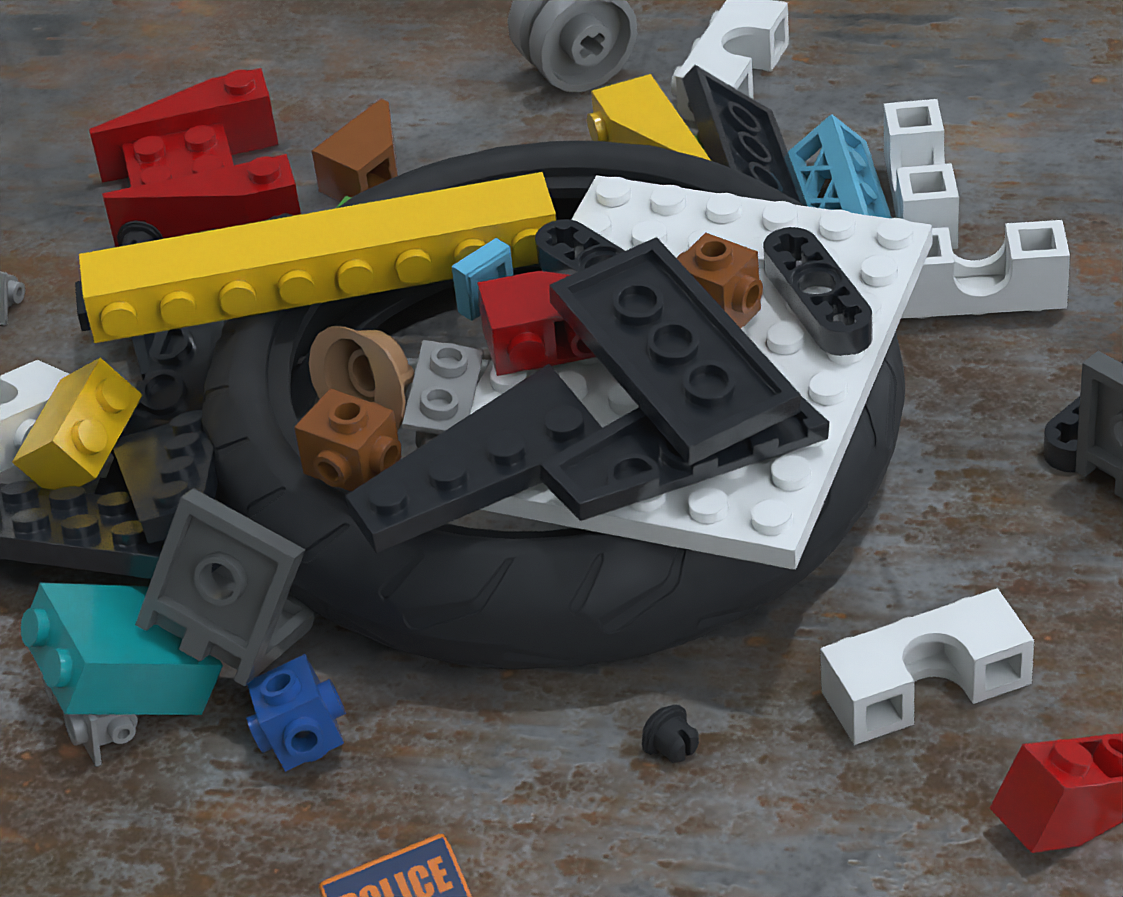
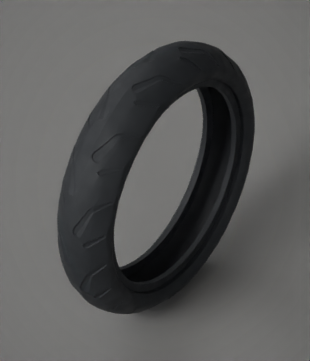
M549 141L495 147L431 163L353 196L338 208L543 172L556 213V220H571L596 175L621 177L631 181L658 185H676L685 189L713 193H731L740 197L774 202L786 201L794 205H804L755 178L697 156L650 145L605 141ZM533 264V265H528V266L517 267V268H513V270L522 269V268H528V267H538L539 264ZM453 279L228 319L222 329L221 338L216 342L213 358L204 384L201 430H204L214 446V462L219 481L216 491L218 501L221 504H229L241 515L305 549L289 591L293 596L317 614L339 626L396 650L458 665L496 669L583 666L645 656L683 645L688 641H694L757 611L760 605L768 604L802 581L834 552L866 510L868 502L876 495L895 450L905 402L904 366L897 332L895 331L798 566L794 570L580 528L548 531H498L444 524L376 553L349 515L345 495L351 491L341 487H332L322 480L303 473L294 427L311 410L317 398L309 368L311 346L317 335L331 326L347 327L356 331L374 330L388 318L410 305L439 291L453 287ZM306 356L302 363L298 364V360L301 357Z

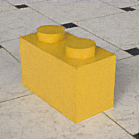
M101 357L60 379L12 463L41 488L56 490L70 486L80 487L96 479L141 399L142 394Z

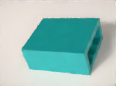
M40 583L31 608L24 612L21 621L22 641L29 648L43 674L46 685L51 688L64 714L202 715L223 664L219 659L210 654L200 662L179 650L182 639L156 624L147 631L136 626L138 615L149 588L145 586Z

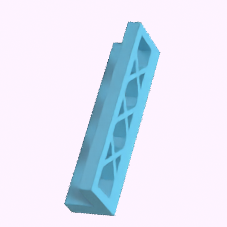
M833 114L828 116L788 151L808 207L845 210L855 214L892 218L867 142ZM821 148L814 166H807L806 161ZM825 179H832L824 197L817 198Z

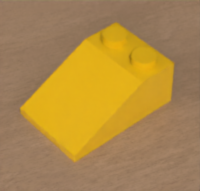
M651 74L591 91L593 113L587 114V125L593 141L650 145L710 160Z

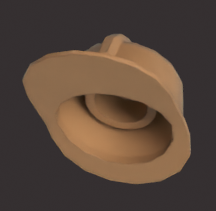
M331 326L320 332L311 346L309 357L311 381L319 399L331 388L368 402L380 404L385 408L394 410L398 432L404 419L405 393L414 378V370L408 364L401 346L393 337L379 330L356 331L347 327Z

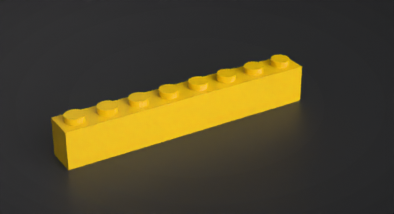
M543 172L97 250L79 254L83 299L94 343L450 280L453 279L452 265L495 238L510 246L513 268L538 264L535 242L536 233L545 224L556 221V213Z

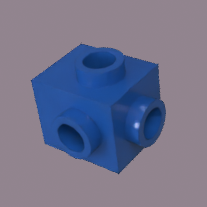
M306 654L255 677L247 684L256 713L247 717V723L253 738L262 753L273 749L285 771L304 762L318 760L328 751L345 744L337 722V718L346 714L343 703L330 679L324 682L319 681Z

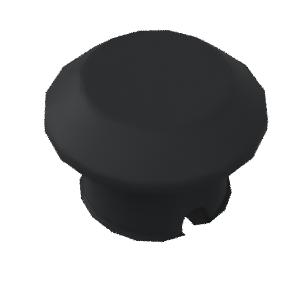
M142 221L127 222L120 227L117 233V241L120 246L164 239L161 232L155 226Z
M678 704L662 707L649 717L642 732V748L644 752L650 755L660 752L670 762L677 763L685 760V754L690 756L696 751L699 744L698 730L692 728L686 722L687 713L684 707Z

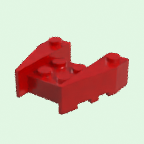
M261 68L235 70L227 75L208 79L89 129L102 183L127 177L130 179L131 187L102 193L115 247H120L117 241V233L120 227L131 221L147 222L155 226L165 239L214 228L222 229L256 223L275 215H281L282 213H288L293 216L301 215L296 183L287 154L274 157H258L251 162L234 165L231 155L279 145L270 96Z

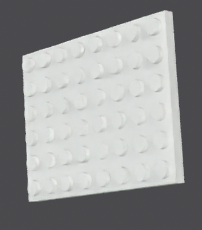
M596 175L571 220L584 224L625 251L658 237L677 258L679 254L686 252L705 232L758 251L759 279L763 284L761 310L741 329L797 389L801 396L830 422L828 439L580 521L543 483L480 510L796 570L931 248L932 225L910 222L901 218L889 219L850 213L845 210H828L794 205L786 201L774 202L740 197L731 193H713L685 189L676 185H658L626 180L621 177ZM798 227L812 232L872 309L873 339L866 350L855 355L837 356L823 351L765 274L763 242L770 233L781 228ZM796 261V267L802 264L801 261ZM812 286L804 289L803 292L822 294L832 289ZM838 314L833 316V321H838ZM597 357L552 366L602 427L639 407ZM491 360L476 386L470 414L541 368L497 376Z

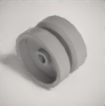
M513 0L508 16L509 37L517 50L531 64L535 65L538 71L552 85L566 92H585L606 83L626 63L632 54L638 35L636 15L626 0Z

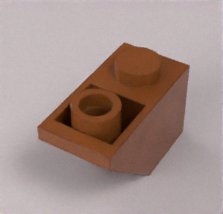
M382 98L312 150L320 193L341 202L345 196L353 197L398 176L389 101Z

